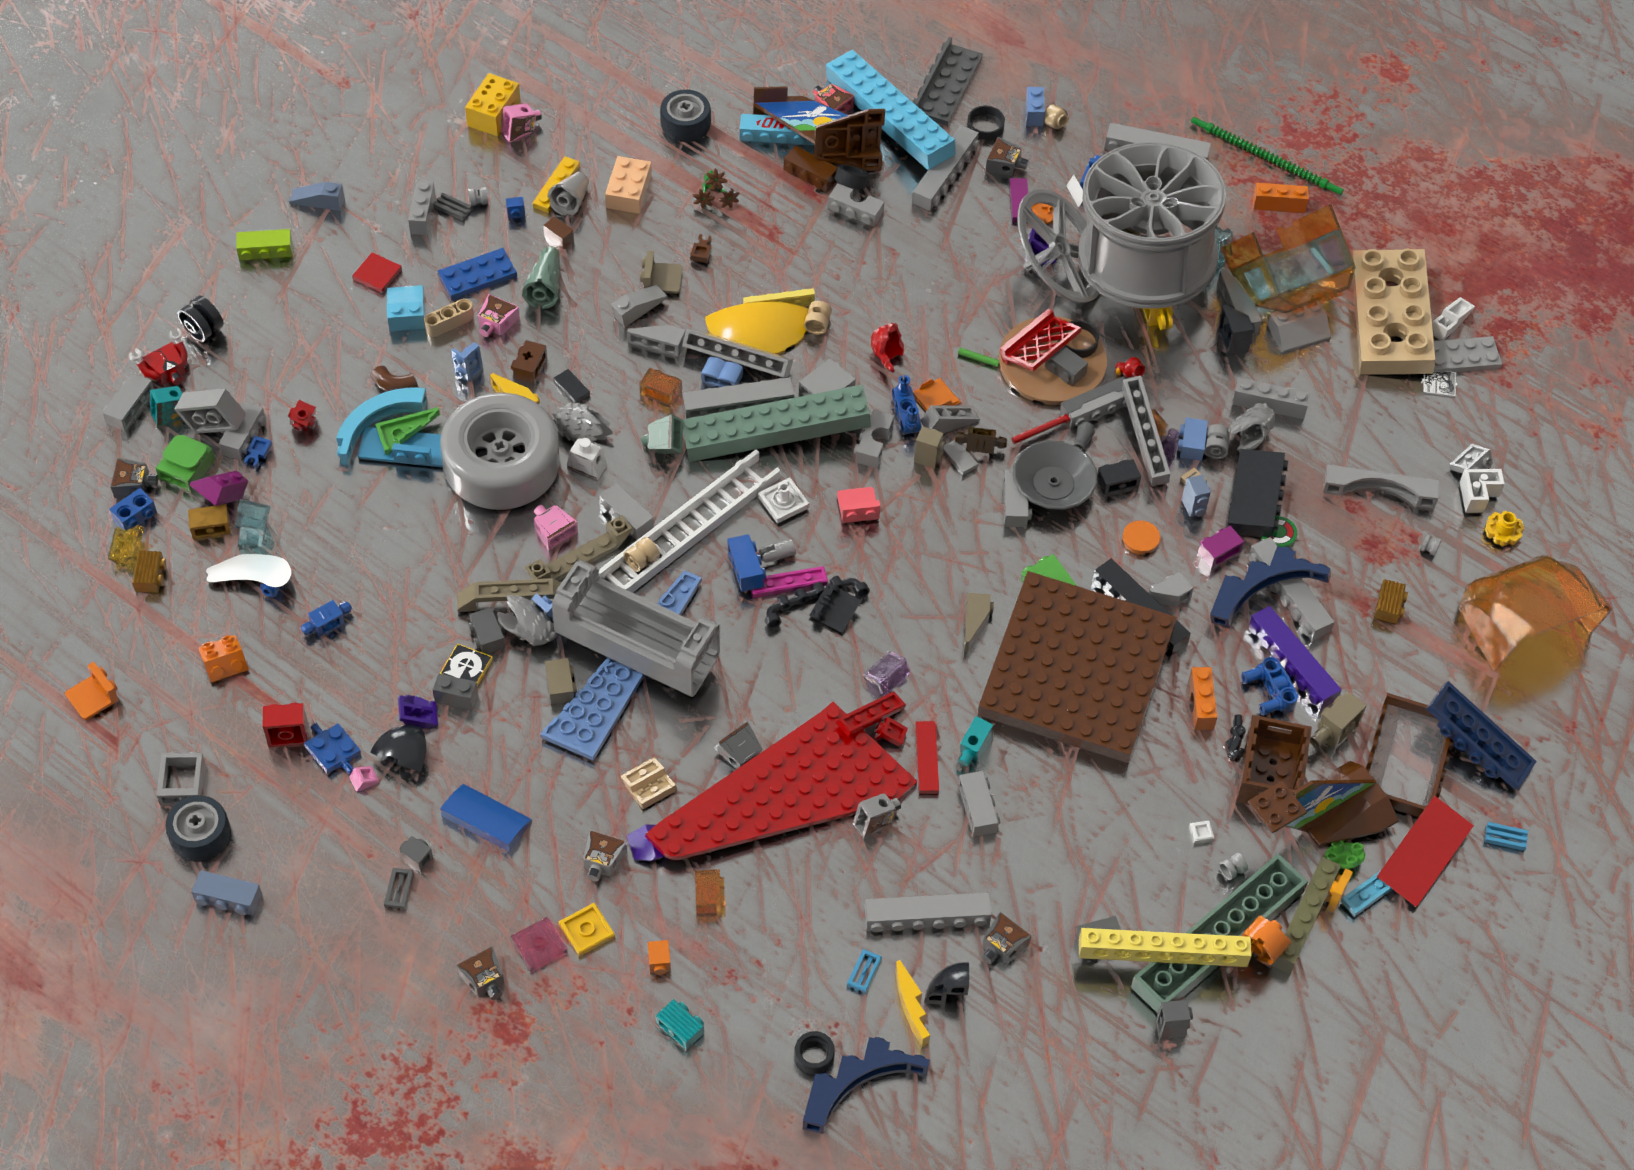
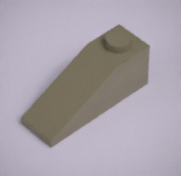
M967 593L964 652L970 650L989 621V614H993L994 602H990L991 594Z

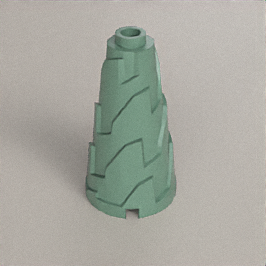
M547 247L541 252L538 262L535 263L522 289L524 300L535 308H538V305L543 306L542 309L550 308L558 299L560 255L555 247Z

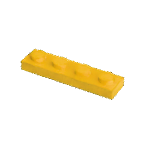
M564 156L533 201V208L549 213L552 208L550 206V199L547 197L549 190L552 186L576 173L580 167V161Z

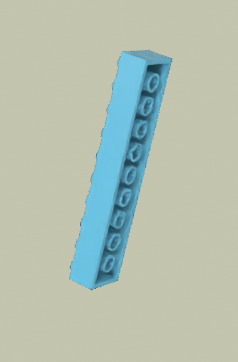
M853 49L825 64L827 80L831 84L853 94L854 104L861 111L885 108V125L882 126V129L927 170L956 155L955 139Z

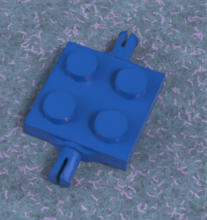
M318 723L312 724L310 728L316 736L304 742L305 748L327 774L335 769L344 768L348 775H350L354 769L350 762L361 755L360 748L339 723L327 730H322Z

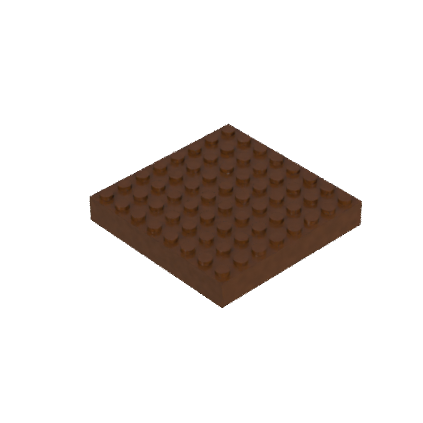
M1027 571L979 703L978 716L1129 764L1177 617Z

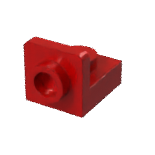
M887 717L882 722L879 721L875 726L874 740L878 741L884 738L899 747L903 744L908 728Z

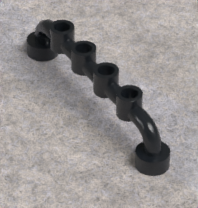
M834 576L829 581L830 584L838 585V588L841 590L846 586H854L853 592L857 598H863L870 592L865 582H860L855 578L841 580L839 576ZM817 582L812 586L811 591L806 592L804 588H799L794 592V597L788 598L786 594L778 596L777 603L772 604L767 609V616L764 620L767 627L775 629L780 626L782 621L779 615L774 613L775 611L780 609L788 610L791 605L797 603L805 604L814 597L820 598L826 586H823L821 582Z

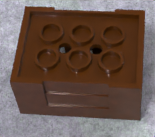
M1252 715L1245 739V758L1242 775L1238 784L1236 802L1249 805L1248 801L1281 781L1286 784L1293 794L1294 790L1304 785L1312 727ZM1269 761H1275L1276 765H1271ZM1271 777L1274 781L1268 782L1267 778Z

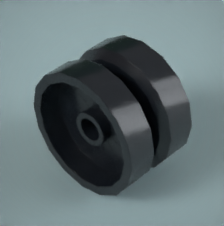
M201 295L195 296L190 300L189 305H184L177 311L181 325L194 339L200 342L206 341L211 337L212 332H217L224 325L223 318L216 307Z

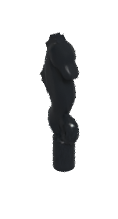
M1236 714L1234 716V726L1230 729L1233 738L1225 742L1229 749L1228 756L1232 760L1239 759L1245 751L1244 748L1239 749L1242 743L1241 736L1246 733V729L1242 726V715Z

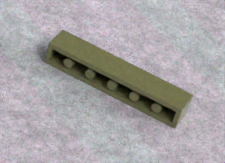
M1324 857L1321 858L1285 933V936L1291 940V944L1271 966L1291 974L1331 886L1338 875L1341 867L1340 864Z

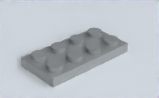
M1493 336L1434 341V372L1501 369L1502 362Z

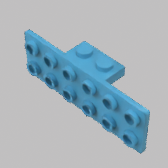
M365 427L358 451V459L443 467L440 449L441 435L417 432L403 444L393 443L392 452L385 455L376 428Z

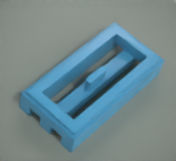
M1488 822L1484 842L1525 851L1527 848L1528 830ZM1490 835L1498 836V837H1501L1502 839L1496 838V837H1491ZM1509 839H1511V840H1516V841H1521V843H1519V842H1514V841H1509Z
M863 949L847 982V987H853L854 990H860L866 995L882 961V956ZM865 956H868L869 958L857 983H855L854 980ZM873 959H876L865 985H861Z

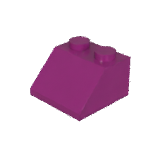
M232 471L193 481L190 483V486L217 506L241 500L248 480L240 472Z

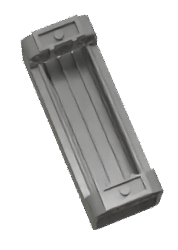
M576 561L556 590L557 593L552 602L554 631L686 695L693 697L697 693L719 657L720 624L705 617L699 619L697 623L600 578L599 569L585 561Z

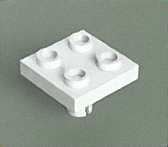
M790 477L758 492V498L777 523L808 509L810 505Z

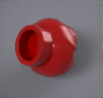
M1131 357L1125 363L1118 362L1115 365V371L1117 375L1123 374L1126 378L1142 377L1145 373V366L1139 358Z

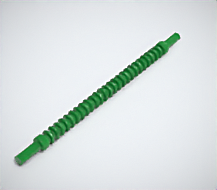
M1193 117L1191 123L1205 129V132L1213 133V136L1217 135V138L1221 137L1226 142L1230 141V144L1234 143V146L1238 145V148L1242 147V150L1247 149V152L1251 151V154L1255 153V156L1259 155L1260 159L1263 157L1264 161L1268 160L1273 165L1277 164V167L1281 166V169L1285 168V171L1290 170V173L1294 172V175L1298 174V177L1306 178L1307 182L1311 181L1312 184L1315 183L1316 186L1319 185L1320 188L1328 189L1339 195H1342L1344 189L1330 183L1328 179H1322V176L1317 177V174L1313 175V172L1305 171L1304 167L1300 168L1295 163L1291 164V161L1287 162V159L1283 160V157L1278 158V155L1274 156V153L1270 154V151L1266 152V149L1262 150L1256 144L1253 145L1248 140L1244 141V138L1240 139V136L1236 137L1231 132L1227 133V130L1223 131V128L1219 129V126L1215 127V124L1211 122L1207 123L1196 117Z

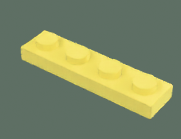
M814 288L749 296L743 298V304L783 302L805 307L810 306L811 302L815 301Z

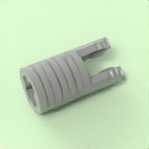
M788 539L761 548L759 554L763 561L768 563L796 555V550L792 539Z

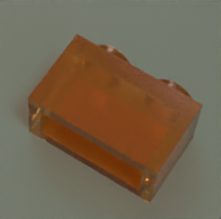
M650 367L639 383L641 395L673 407L682 393V380Z
M720 869L695 870L696 917L721 916V908H725V895H721L720 890L724 889V877H720Z

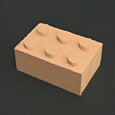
M617 156L605 193L606 208L640 214L652 177L650 161Z

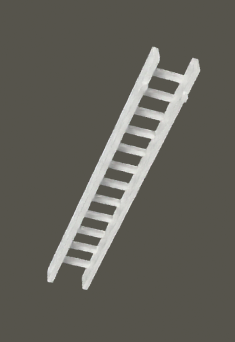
M754 450L599 569L600 578H607L611 583L633 593L756 498L758 492L767 489L779 480L781 470L777 467L764 478H760L750 469L752 465L759 461V451ZM743 472L757 482L750 489L746 488L736 479ZM730 482L743 492L736 500L722 489ZM718 493L730 504L721 510L709 498ZM703 503L716 513L708 521L695 510ZM688 514H691L702 526L693 531L681 520ZM675 524L689 535L681 542L668 532ZM663 535L675 546L666 553L655 544L661 557L653 564L647 562V568L640 574H637L626 564L623 556L626 550L635 546L643 537H648L655 541ZM619 567L633 578L626 585H623L612 575Z

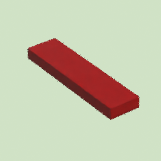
M893 691L838 718L836 724L849 737L903 710L906 704Z
M916 721L919 794H939L935 721Z

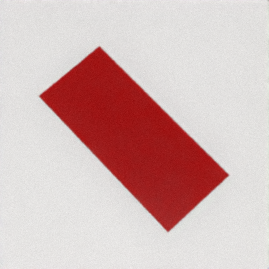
M1434 796L1376 877L1417 907L1474 825Z

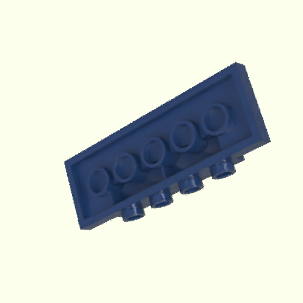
M1449 681L1444 683L1426 708L1439 720L1436 726L1440 728V733L1443 736L1450 737L1455 742L1457 749L1464 750L1470 756L1471 762L1482 766L1488 777H1494L1495 779L1501 777L1514 790L1521 786L1537 762Z

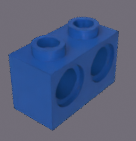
M141 488L109 508L113 521L125 533L135 529L139 524L157 513L154 501Z

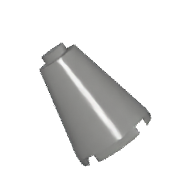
M576 172L552 186L547 195L551 202L550 206L561 215H574L579 210L589 184L588 177L582 172Z

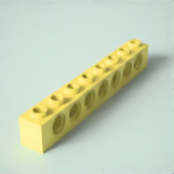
M1081 928L1079 958L1248 967L1251 958V938L1245 936Z

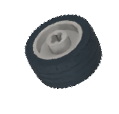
M681 89L671 92L663 99L660 107V123L663 132L669 138L680 142H691L705 136L711 125V107L708 99L700 92Z
M202 795L186 797L176 803L167 815L165 826L168 840L174 851L184 859L186 858L190 861L211 859L218 855L229 841L230 823L222 805L213 798Z

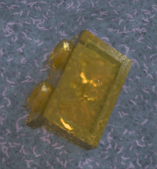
M136 525L125 531L120 527H116L108 560L121 567H125L137 560L144 528Z

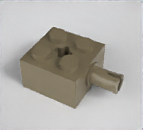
M1349 691L1343 696L1339 695L1334 700L1333 706L1331 708L1326 707L1321 713L1322 719L1317 724V733L1310 738V743L1315 748H1319L1324 742L1333 749L1338 747L1359 726L1366 705Z

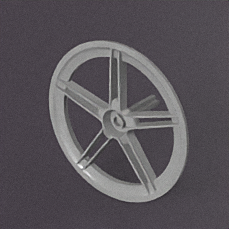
M1046 189L1033 190L1024 196L1018 209L1019 235L1029 259L1024 262V269H1027L1028 272L1035 269L1042 280L1053 291L1069 301L1076 303L1092 301L1100 293L1090 284L1086 289L1071 258H1078L1079 245L1069 243L1066 239L1065 216L1076 227L1080 235H1082L1086 228L1087 221L1061 195ZM1042 203L1053 207V231L1030 209L1034 204ZM1026 222L1049 245V248L1037 255H1034L1030 246ZM1056 258L1059 259L1074 291L1063 288L1044 271Z

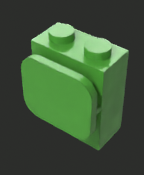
M175 436L163 451V459L156 467L158 478L191 492L194 488L190 486V483L200 480L215 461L213 450L208 445L187 436Z
M1054 554L1041 558L1037 564L1029 565L1021 572L1022 583L1027 571L1077 586Z

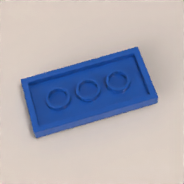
M504 248L437 271L451 300L517 277V271Z

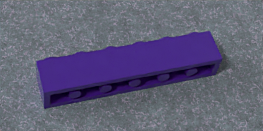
M1271 606L1251 616L1249 622L1250 631L1261 640L1262 645L1272 653L1273 657L1278 659L1288 676L1292 677L1297 683L1298 688L1309 697L1310 702L1316 705L1319 710L1332 704L1341 694L1342 689Z

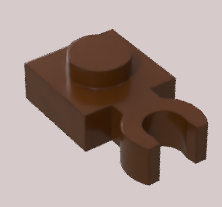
M702 234L698 236V243L694 242L690 260L708 263L712 243L710 235L707 240L702 239Z

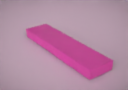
M820 566L768 575L766 579H763L764 587L752 589L751 591L753 598L796 591L799 588H812L817 582H821L823 586H826L828 579L825 567Z

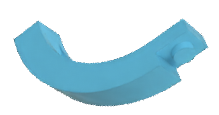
M402 388L387 391L368 399L354 409L345 419L336 436L338 445L337 456L340 457L341 465H349L354 446L363 434L365 427H370L389 416L424 411L427 402L426 388Z

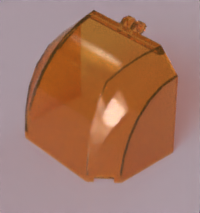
M1546 555L1534 557L1528 561L1474 580L1466 586L1459 606L1461 614L1493 671H1496L1511 652L1519 646L1517 642L1526 636L1534 637L1579 618L1588 634H1592L1612 611L1611 606L1602 593L1577 566L1557 561Z

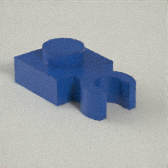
M254 435L247 449L248 456L244 459L245 466L254 461V469H257L260 465L259 459H266L273 445L272 441Z

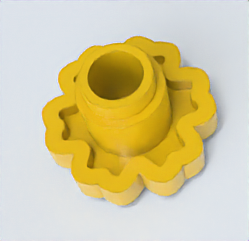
M1503 511L1501 514L1494 512L1488 517L1484 530L1486 536L1493 538L1495 544H1500L1501 546H1506L1508 543L1515 545L1522 538L1524 525L1522 520L1516 519L1515 514L1512 512Z

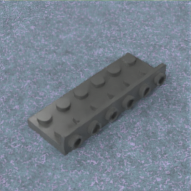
M948 37L947 41L943 42L941 53L937 54L935 64L931 65L929 76L926 75L924 85L919 88L918 97L914 98L913 103L934 122L948 126L982 60L983 53L953 45L952 37Z

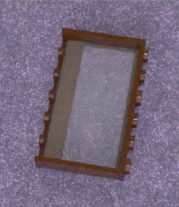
M1387 693L1365 769L1387 794L1393 809L1419 817L1434 796L1439 798L1442 787L1439 786V782H1443L1446 773L1443 770V766L1448 764L1450 754H1447L1448 749L1451 750L1454 741L1440 733V728L1436 726L1439 720L1426 710L1428 705Z

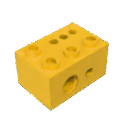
M488 73L465 106L467 126L498 136L502 127L503 107L519 105L521 103L519 83Z

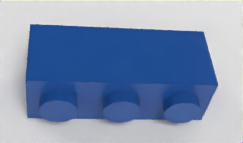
M749 534L728 538V554L741 592L764 587L763 579H766V572L764 567H760L762 563L760 555H756L757 547L755 541H751Z

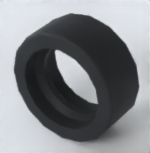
M841 164L837 168L834 179L840 184L851 188L865 189L869 174L858 167Z
M809 1031L801 1035L794 1047V1057L797 1066L803 1072L811 1075L826 1072L832 1066L835 1057V1048L831 1038L819 1031ZM809 1043L822 1044L827 1050L826 1059L819 1063L806 1061L802 1056L803 1047Z

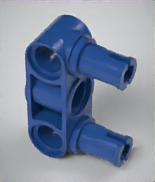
M904 375L903 379V376H900L896 388H892V398L903 435L920 432L922 425L912 387L909 386L910 377Z
M1267 657L1256 668L1241 673V679L1244 684L1260 679L1264 682L1270 696H1272V700L1259 704V711L1262 715L1277 710L1290 713L1295 709L1298 693L1278 659Z

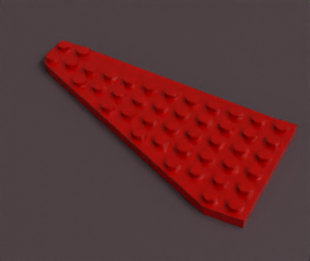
M832 702L810 720L664 818L645 834V838L666 858L681 860L856 814L859 802L880 794H886L890 800L894 798L900 800L917 785L918 781L864 730L848 737L836 724L837 719L846 715V713L835 702Z

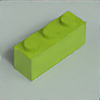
M290 229L237 232L236 249L239 260L293 257V240Z

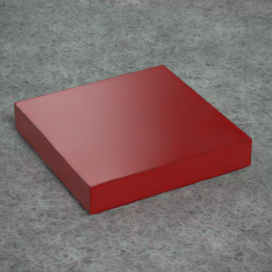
M372 252L352 275V279L383 293L402 271V266Z

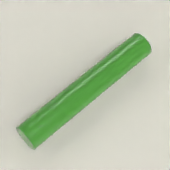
M961 347L959 348V355L995 367L999 366V360Z

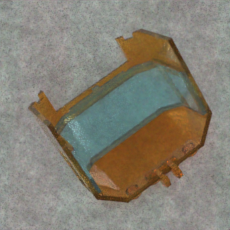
M1331 204L1292 221V226L1276 228L1283 246L1282 249L1263 255L1255 232L1221 247L1229 271L1249 295L1256 307L1282 313L1293 311L1296 314L1303 311L1304 306H1307V309L1318 305L1317 301L1322 304L1344 295L1343 291L1350 289L1356 266Z

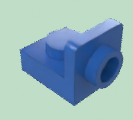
M523 197L506 198L508 219L526 217Z

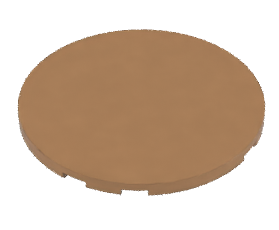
M1058 317L1067 322L1074 321L1068 318ZM1036 318L1021 322L1012 328L1004 337L1000 348ZM1081 329L1082 332L1066 345L1073 349L1083 350L1093 346L1096 341L1090 332ZM1060 332L1051 333V336L1058 335ZM1100 339L1096 351L1092 355L1082 358L1088 362L1087 373L1073 387L1067 382L1062 381L1054 373L1048 371L1045 367V362L1033 372L1013 362L1008 365L1003 363L1000 350L998 358L1000 372L1011 388H1014L1026 399L1044 402L1047 405H1061L1066 400L1099 387L1107 367V356ZM1058 340L1051 341V343H1058ZM1049 342L1039 343V345L1049 344ZM1049 350L1039 351V354L1046 353ZM1037 352L1027 353V355L1037 354ZM1031 360L1027 362L1033 364L1037 360Z

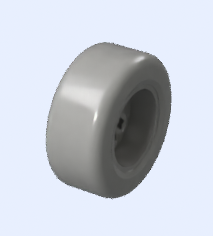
M490 393L475 397L459 406L449 416L441 433L440 449L445 477L453 491L473 505L494 510L521 507L543 495L557 476L560 454L556 425L552 417L542 406L524 396L511 393ZM523 445L525 452L516 453L513 451V448ZM479 448L488 451V454L477 457L476 450Z

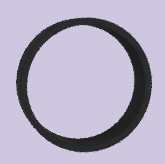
M983 105L972 109L968 114L967 128L979 132L978 139L991 140L1003 133L1005 117L999 109ZM979 114H990L997 117L1002 125L994 131L986 132L973 127L970 120Z
M1070 321V323L1090 332L1096 342L1090 348L1083 350L1073 349L1067 345L1065 347L1081 358L1092 355L1096 351L1099 341L1097 329L1086 321Z

